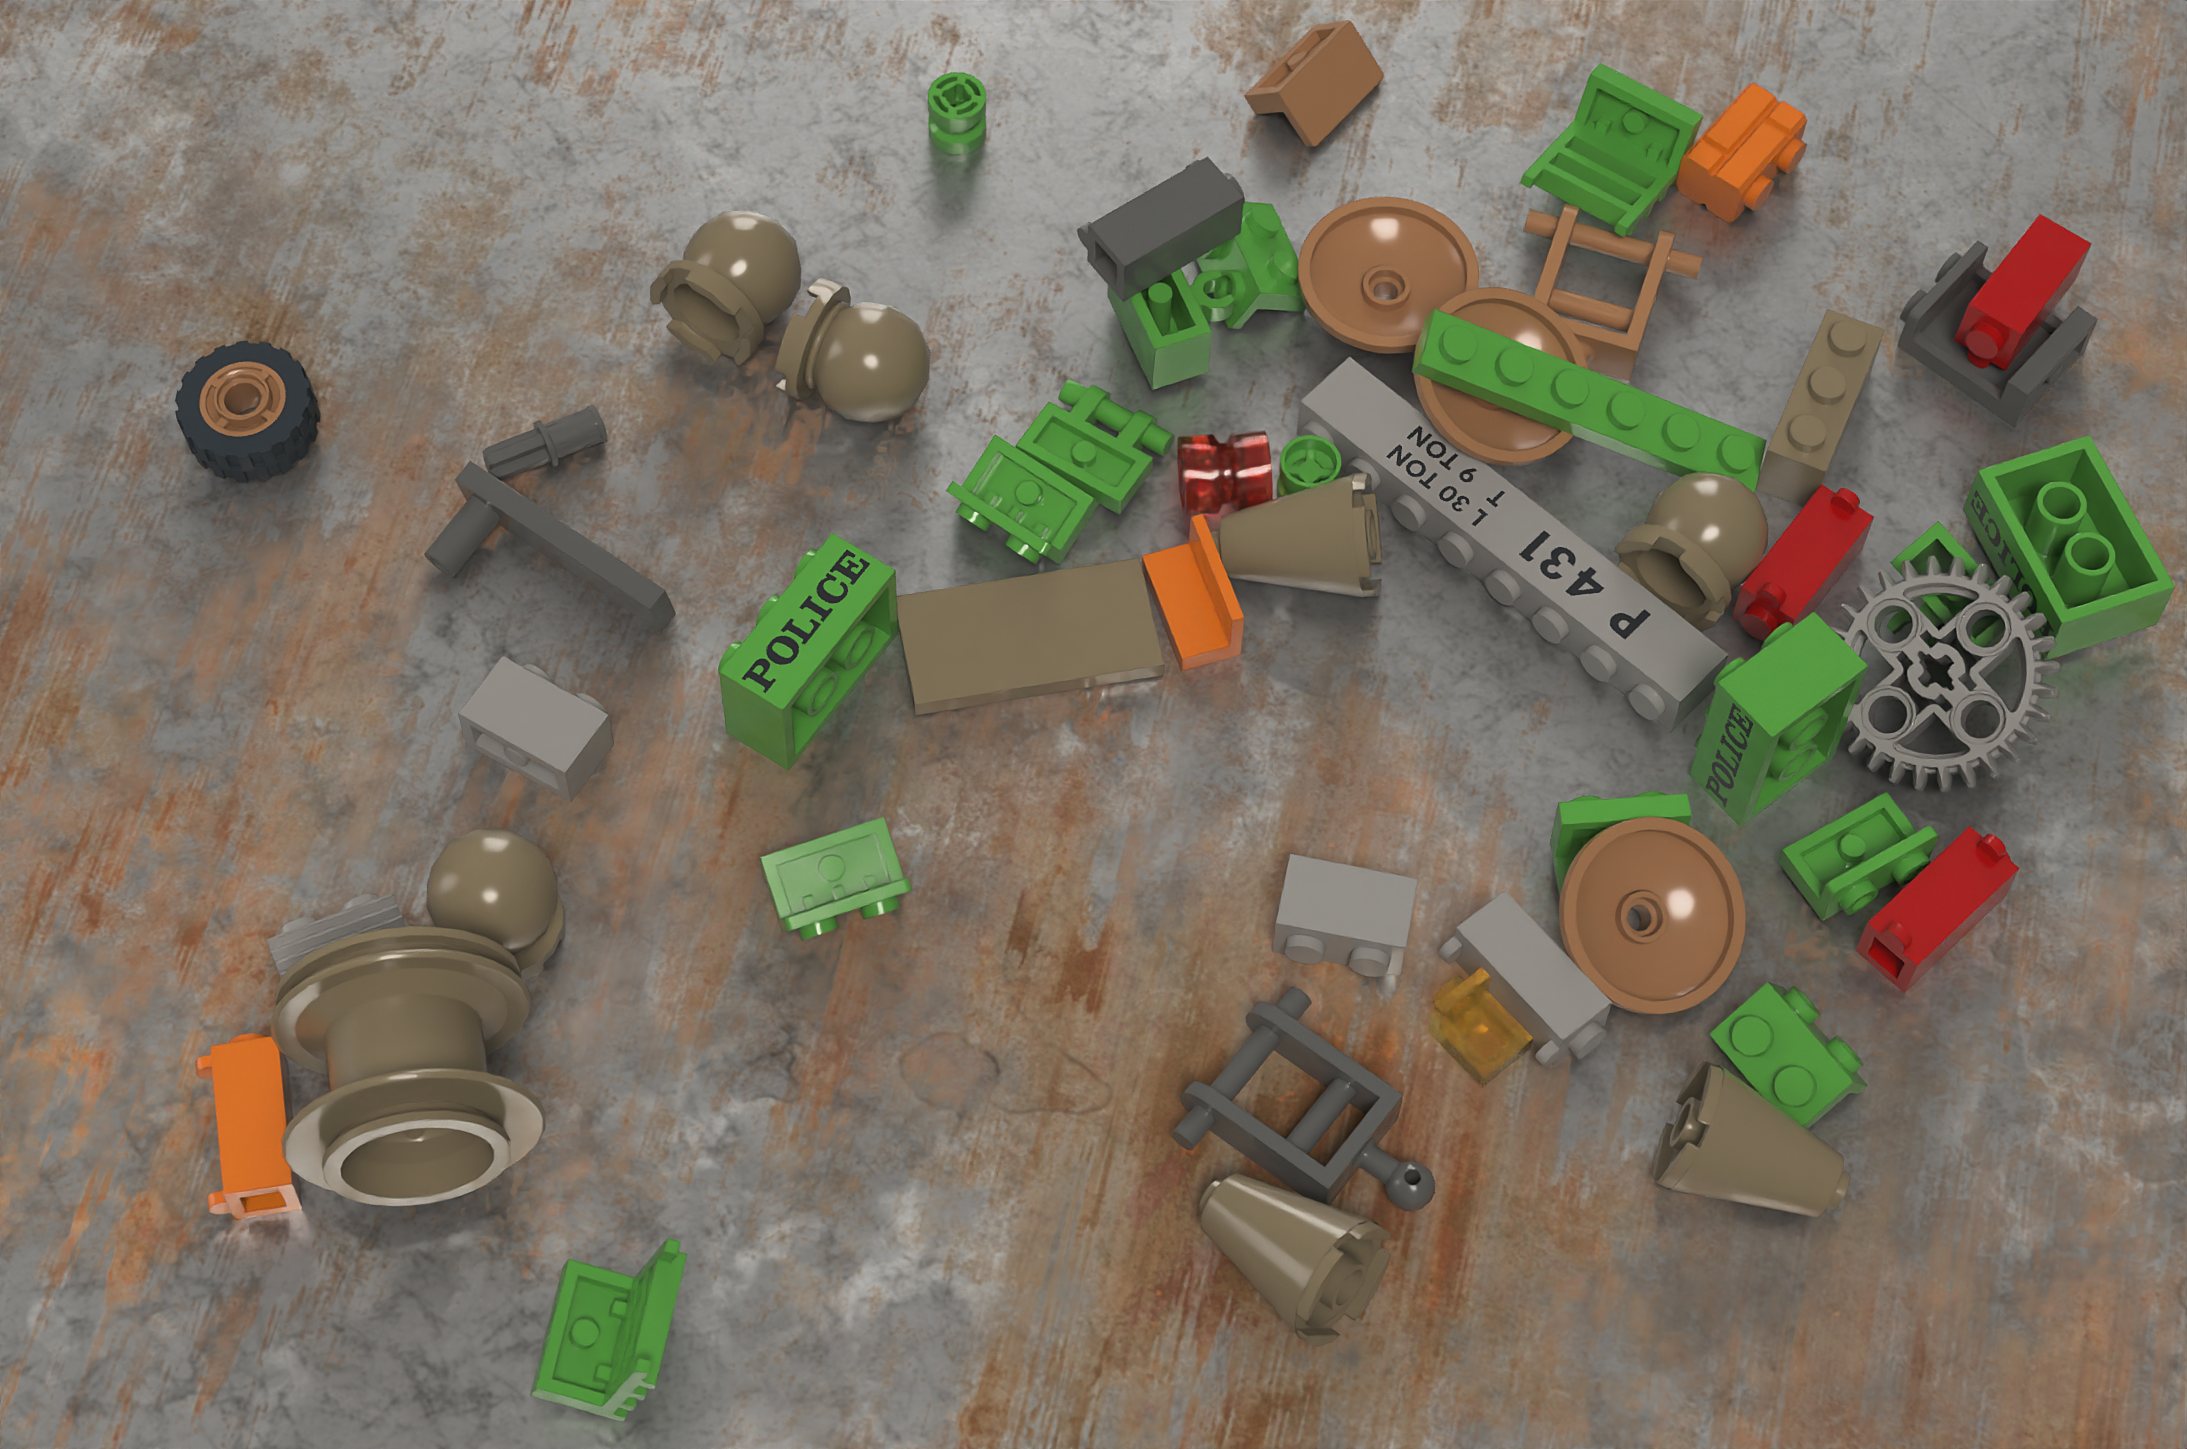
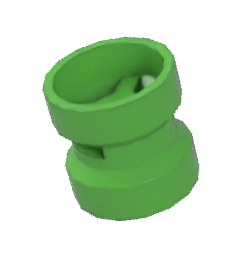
M950 72L941 75L932 82L928 90L929 137L932 143L943 152L962 155L972 152L982 145L986 137V90L982 82L973 75L964 72Z
M1315 435L1299 436L1291 440L1283 448L1280 456L1279 477L1276 488L1277 498L1339 479L1342 462L1340 453L1335 445L1327 439Z

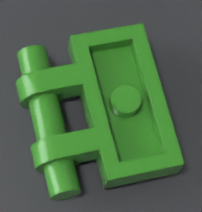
M1068 379L1063 385L1058 399L1073 407L1072 410L1068 412L1048 401L1017 442L1016 448L1100 502V505L1120 515L1152 472L1153 458L1140 450L1146 447L1161 456H1165L1174 442L1175 435L1157 426V418L1142 410L1133 413L1110 400V393L1098 386L1091 385L1087 388L1072 379ZM1100 422L1120 434L1116 438L1094 425Z

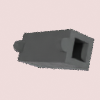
M1207 156L1202 160L1190 163L1186 166L1185 170L1098 220L1084 224L1077 229V234L1081 243L1088 250L1087 261L1124 302L1241 233L1245 197L1237 180L1229 173L1223 174Z

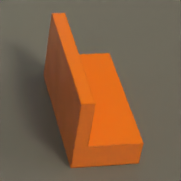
M1203 514L1192 516L1189 543L1146 554L1141 559L1145 580L1181 672L1241 655L1244 615Z

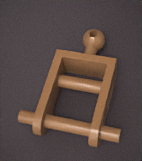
M1568 203L1565 204L1561 217L1530 209L1523 232L1552 240L1534 298L1547 305L1555 313L1626 332L1627 335L1561 317L1577 338L1589 370L1630 381L1664 273L1669 272L1697 280L1703 257L1673 249L1675 233L1661 230L1655 244L1630 236L1622 237L1615 232L1577 222L1580 207ZM1570 245L1648 266L1635 310L1556 288Z

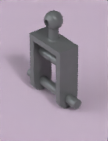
M1291 987L1276 1006L1267 1002H1257L1246 1015V1023L1253 1034L1211 1086L1193 1081L1180 1096L1181 1103L1188 1114L1172 1132V1137L1179 1145L1191 1151L1210 1130L1306 1198L1330 1206L1359 1168H1362L1385 1184L1389 1200L1397 1208L1404 1211L1422 1209L1432 1200L1435 1194L1434 1177L1425 1165L1416 1161L1400 1163L1377 1146L1397 1121L1403 1094L1299 1023V1018L1311 1005V1000L1302 990L1296 987ZM1273 1050L1327 1087L1286 1139L1232 1102ZM1350 1103L1366 1114V1116L1324 1167L1308 1154Z

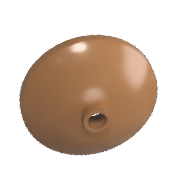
M1371 197L1344 204L1325 215L1316 223L1302 245L1298 260L1297 279L1300 295L1305 307L1325 331L1340 341L1362 350L1396 354L1415 351L1425 317L1434 309L1438 310L1448 300L1463 292L1478 288L1479 266L1476 253L1467 236L1443 213L1428 205L1410 199ZM1387 295V296L1391 297L1392 299H1390V300H1385V299H1380V298H1378L1377 296Z
M1501 287L1477 288L1453 297L1438 309L1588 369L1583 350L1564 320L1547 305L1523 292ZM1419 336L1418 341H1417V344H1416L1414 359H1415L1416 351H1417V348H1418L1420 336ZM1414 373L1418 397L1434 427L1457 449L1480 461L1500 466L1532 464L1554 454L1574 436Z
M1642 817L1614 824L1599 832L1582 847L1571 863L1563 882L1559 902V923L1563 944L1568 957L1605 994L1613 1005L1634 1013L1658 1015L1674 1013L1693 1007L1706 1000L1726 981L1736 965L1742 950L1746 928V910L1737 875L1724 853L1715 843L1685 823L1662 817ZM1631 908L1636 909L1641 918V923L1637 930H1634L1628 923L1627 916Z

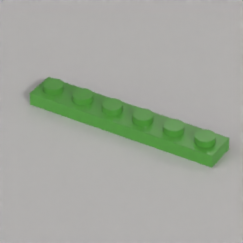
M1434 309L1425 317L1411 372L1676 476L1683 477L1684 475L1701 471L1734 476L1755 493L1767 442L1766 439L1437 309Z

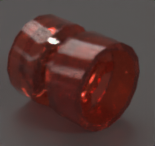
M1265 430L1234 432L1230 434L1226 443H1219L1213 434L1178 437V483L1184 517L1199 514L1216 515L1224 504H1230L1236 512L1273 500L1271 455Z

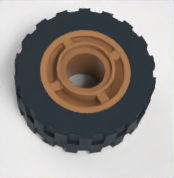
M248 340L237 341L235 345L227 347L222 345L215 348V352L206 357L203 355L194 362L195 367L190 372L187 371L181 380L183 385L180 391L177 390L175 398L178 410L175 411L177 422L198 463L205 469L213 470L215 476L226 479V477L234 478L236 482H248L251 479H259V481L271 479V475L279 472L283 474L291 469L292 464L298 459L302 460L309 452L308 447L310 443L316 440L318 434L316 426L317 422H320V411L310 381L298 360L294 361L291 354L283 348L276 349L272 347L271 343L259 341V344L249 343ZM256 408L251 413L239 415L247 409Z

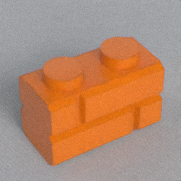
M1754 82L1751 85L1748 84L1682 157L1675 184L1678 192L1699 205L1705 204L1708 211L1727 223L1734 222L1747 207L1752 211L1758 210L1773 188L1774 181L1772 178L1780 170L1786 174L1792 172L1806 151L1807 144L1802 141L1807 123L1805 114L1784 101L1779 103L1775 95Z

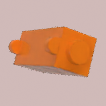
M256 1033L238 1035L230 1039L228 1043L210 1046V1055H204L195 1060L196 1075L200 1078H213L223 1190L213 1192L207 1196L208 1211L212 1214L232 1213L234 1220L301 1210L302 1200L299 1175L290 1169L282 1156L281 1139L286 1126L293 1119L289 1069L286 1056L278 1049L272 1036L266 1037Z

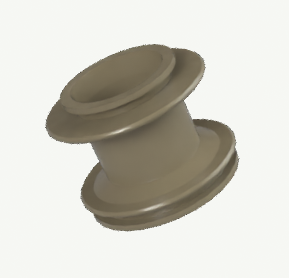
M408 926L380 929L329 943L307 954L291 966L280 979L275 992L276 1007L270 1021L272 1039L278 1049L293 1062L314 1072L328 1075L329 1093L317 1098L303 1108L286 1126L281 1139L284 1160L292 1171L306 1181L335 1191L337 1194L353 1201L383 1206L429 1204L452 1199L485 1186L497 1178L505 1169L522 1159L539 1142L546 1128V1113L540 1100L527 1088L507 1078L489 1074L486 1056L509 1042L524 1026L531 1011V996L525 982L521 979L518 963L515 957L502 945L478 934L443 927Z

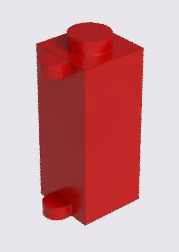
M2039 214L1974 296L1966 309L1954 341L1969 349L1967 354L1969 361L1974 366L1982 369L1987 368L1992 362L2006 371L2075 282L2092 243Z
M1820 485L1741 586L1731 618L1739 622L1748 634L1758 640L1765 641L1782 624L1790 622L1795 626L1813 613L1863 549L1874 516L1859 508L1860 500L1858 496L1847 488H1840L1835 493L1824 485Z
M1969 826L1867 922L1855 951L1905 993L2006 897L2019 867L2011 861L2004 843L1997 836L1987 834L1985 837H1982Z

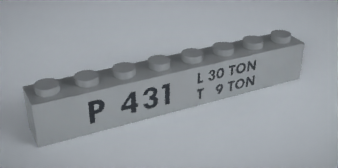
M1350 356L1300 401L1296 433L1298 436L1315 435L1333 443L1340 453L1341 470L1346 473V476L1354 473H1369L1371 475L1372 481L1365 490H1362L1363 493H1375L1376 498L1392 510L1395 518L1405 528L1411 531L1418 530L1438 546L1439 551L1450 564L1457 568L1467 569L1485 584L1488 592L1494 599L1503 605H1512L1531 620L1537 632L1544 639L1554 644L1559 643L1580 659L1584 669L1593 678L1601 682L1610 683L1625 695L1632 707L1642 717L1651 721L1656 720L1672 732L1716 688L1713 683L1717 675L1725 667L1729 655L1726 651L1489 465L1453 446L1440 434L1429 418Z

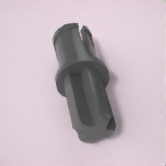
M592 404L587 406L586 409L545 425L541 420L535 421L533 423L534 429L486 447L483 451V459L488 473L503 481L549 463L551 468H554L559 464L558 459L595 444L605 443L608 441V436L601 416Z

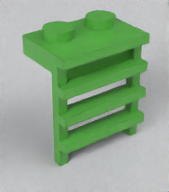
M1599 63L1589 75L1575 119L1524 172L1520 184L1528 188L1535 185L1572 205L1580 207L1581 210L1614 226V232L1622 237H1625L1627 234L1632 235L1637 228L1639 220L1642 217L1647 218L1652 211L1654 203L1657 200L1661 202L1666 196L1669 186L1676 184L1682 157L1693 146L1704 115Z
M667 1238L635 1278L572 1259L567 1260L561 1271L530 1396L623 1422L625 1420L627 1411H633L636 1408L637 1399L643 1400L646 1397L647 1388L653 1389L656 1386L687 1257L686 1253L679 1252L680 1241Z

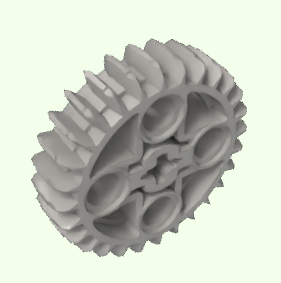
M1929 556L1926 564V574L1918 575L1909 560L1903 561V580L1895 582L1889 574L1882 570L1878 572L1880 584L1883 588L1882 591L1875 595L1863 585L1858 586V593L1866 603L1860 610L1846 604L1841 605L1840 610L1851 621L1848 629L1830 626L1859 657L1866 640L1869 639L1871 644L1895 669L1869 691L1863 699H1861L1860 692H1858L1843 734L1854 730L1857 734L1847 746L1848 752L1853 756L1865 751L1868 747L1873 751L1866 763V768L1870 771L1876 772L1886 761L1892 763L1888 777L1891 783L1899 784L1908 770L1913 772V786L1917 791L1925 789L1929 775L1937 776L1938 785L1944 793L1951 790L1952 775L1960 774L1970 789L1975 788V769L1983 766L1993 778H1999L2001 775L1995 759L2004 755L2010 761L2019 764L2022 759L2018 750L2013 745L2019 739L2033 745H2037L2040 741L2028 727L2032 719L2046 723L2052 720V716L2042 707L2038 706L2040 698L2053 699L2059 697V690L2043 683V676L2060 672V664L2056 661L2042 660L2041 653L2056 647V640L2052 636L2035 637L2033 632L2040 629L2047 619L2040 612L2029 615L2026 618L2022 615V612L2026 610L2032 600L2027 592H2022L2012 600L2006 597L2012 586L2010 577L2003 575L1992 587L1987 585L1990 570L1986 564H1979L1972 577L1965 576V563L1961 557H1954L1949 573H1942L1937 558ZM1941 594L1955 595L1974 601L1965 606L1961 612L1940 630L1911 602L1919 597ZM1899 611L1910 614L1913 627L1909 636L1899 643L1883 641L1880 627L1885 617ZM1992 615L2004 620L2005 633L1999 643L1992 647L1984 648L1972 642V627L1978 619ZM1933 636L1937 643L1930 648L1926 642ZM1955 638H1958L1969 655L1979 661L1971 669L1962 655L1948 645ZM2018 648L2021 660V685L2014 708L2010 711L2006 703L1986 683L1984 678ZM1907 658L1913 662L1908 669L1902 664ZM1926 658H1929L1932 662L1936 661L1941 666H1945L1951 661L1954 663L1948 670L1949 676L1953 679L1951 683L1954 685V690L1950 691L1947 687L1942 688L1936 682L1926 688L1925 684L1931 678L1926 670L1927 665L1924 662ZM1972 679L1977 686L1969 691L1965 684ZM1907 680L1920 697L1931 703L1923 711H1921L1917 702L1900 688ZM1893 700L1902 702L1907 710L1906 722L1902 728L1894 733L1886 734L1879 732L1875 726L1874 717L1880 705ZM1948 700L1953 707L1946 712L1940 706ZM1982 705L1996 708L2000 718L1996 731L1986 738L1971 737L1966 731L1965 725L1970 711ZM1938 718L1968 747L1964 751L1936 755L1904 748L1905 745L1914 741L1916 737Z

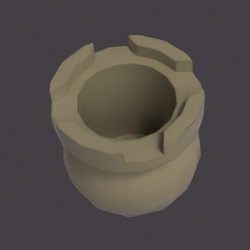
M724 211L703 224L692 235L683 253V260L671 261L650 285L651 303L656 305L662 302L664 308L673 318L666 326L667 329L690 350L713 362H716L722 354L734 357L736 365H741L763 341L764 326L769 325L792 305L801 287V264L796 241L777 220L757 211Z
M819 278L807 290L808 294L816 299L805 318L793 313L784 334L775 371L786 375V379H782L776 386L777 390L797 399L806 400L817 389L825 405L845 419L873 424L897 419L915 406L929 381L931 352L919 325L896 307L872 302H862L850 306L851 296L849 288L828 279Z
M1707 471L1687 474L1658 493L1647 515L1645 524H1640L1630 529L1614 550V552L1619 554L1620 558L1617 567L1692 626L1703 632L1716 625L1729 607L1732 599L1731 590L1744 583L1761 562L1768 545L1767 518L1755 493L1734 476Z
M477 828L450 841L432 865L427 882V910L432 918L434 927L464 930L487 937L502 945L515 957L523 981L538 976L544 970L543 963L555 953L558 943L562 944L565 938V911L563 902L557 892V876L548 857L534 842L508 828Z

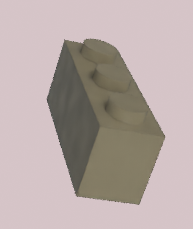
M1827 309L1768 446L1756 490L1804 507L1820 485H1824L1871 373L1885 332L1884 329Z

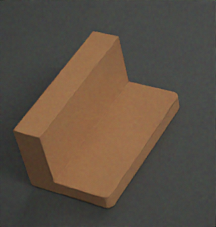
M1351 20L1315 24L1244 97L1255 114L1284 112L1305 146H1317L1383 79L1384 73Z

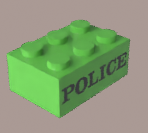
M2090 435L1978 470L1963 511L1999 577L2007 575L2011 578L2012 586L2008 593L2011 599L2022 592H2027L2031 596V603L2022 612L2023 616L2026 618L2029 615L2040 612L2046 617V623L2040 629L2033 632L2036 638L2052 636L2056 640V647L2041 653L2044 660L2053 659L2157 625L2175 589V585Z
M834 533L828 537L818 551L815 549L809 550L797 565L792 583L781 596L775 594L765 602L758 614L756 627L743 642L738 640L732 643L720 660L718 673L726 733L789 771L897 636L898 615L895 569Z
M1815 612L1795 626L1790 622L1782 624L1767 637L1760 652L1748 661H1745L1742 657L1736 658L1725 666L1715 678L1713 684L1716 690L1712 702L1704 712L1706 722L1703 731L1694 743L1697 750L1689 775L1740 827L1744 826L1834 758L1868 665Z

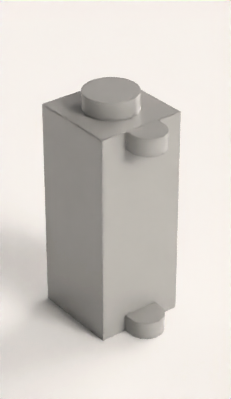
M1506 890L1457 926L1455 935L1440 948L1438 954L1445 962L1449 964L1456 961L1539 1050L1535 1058L1544 1067L1551 1064L1556 1067L1571 1054H1574L1577 1058H1582L1595 1049L1606 1036L1607 1031L1604 1026L1612 1002Z

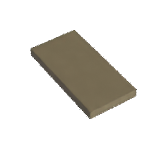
M1140 558L897 596L898 630L915 715L1164 675L1163 656Z

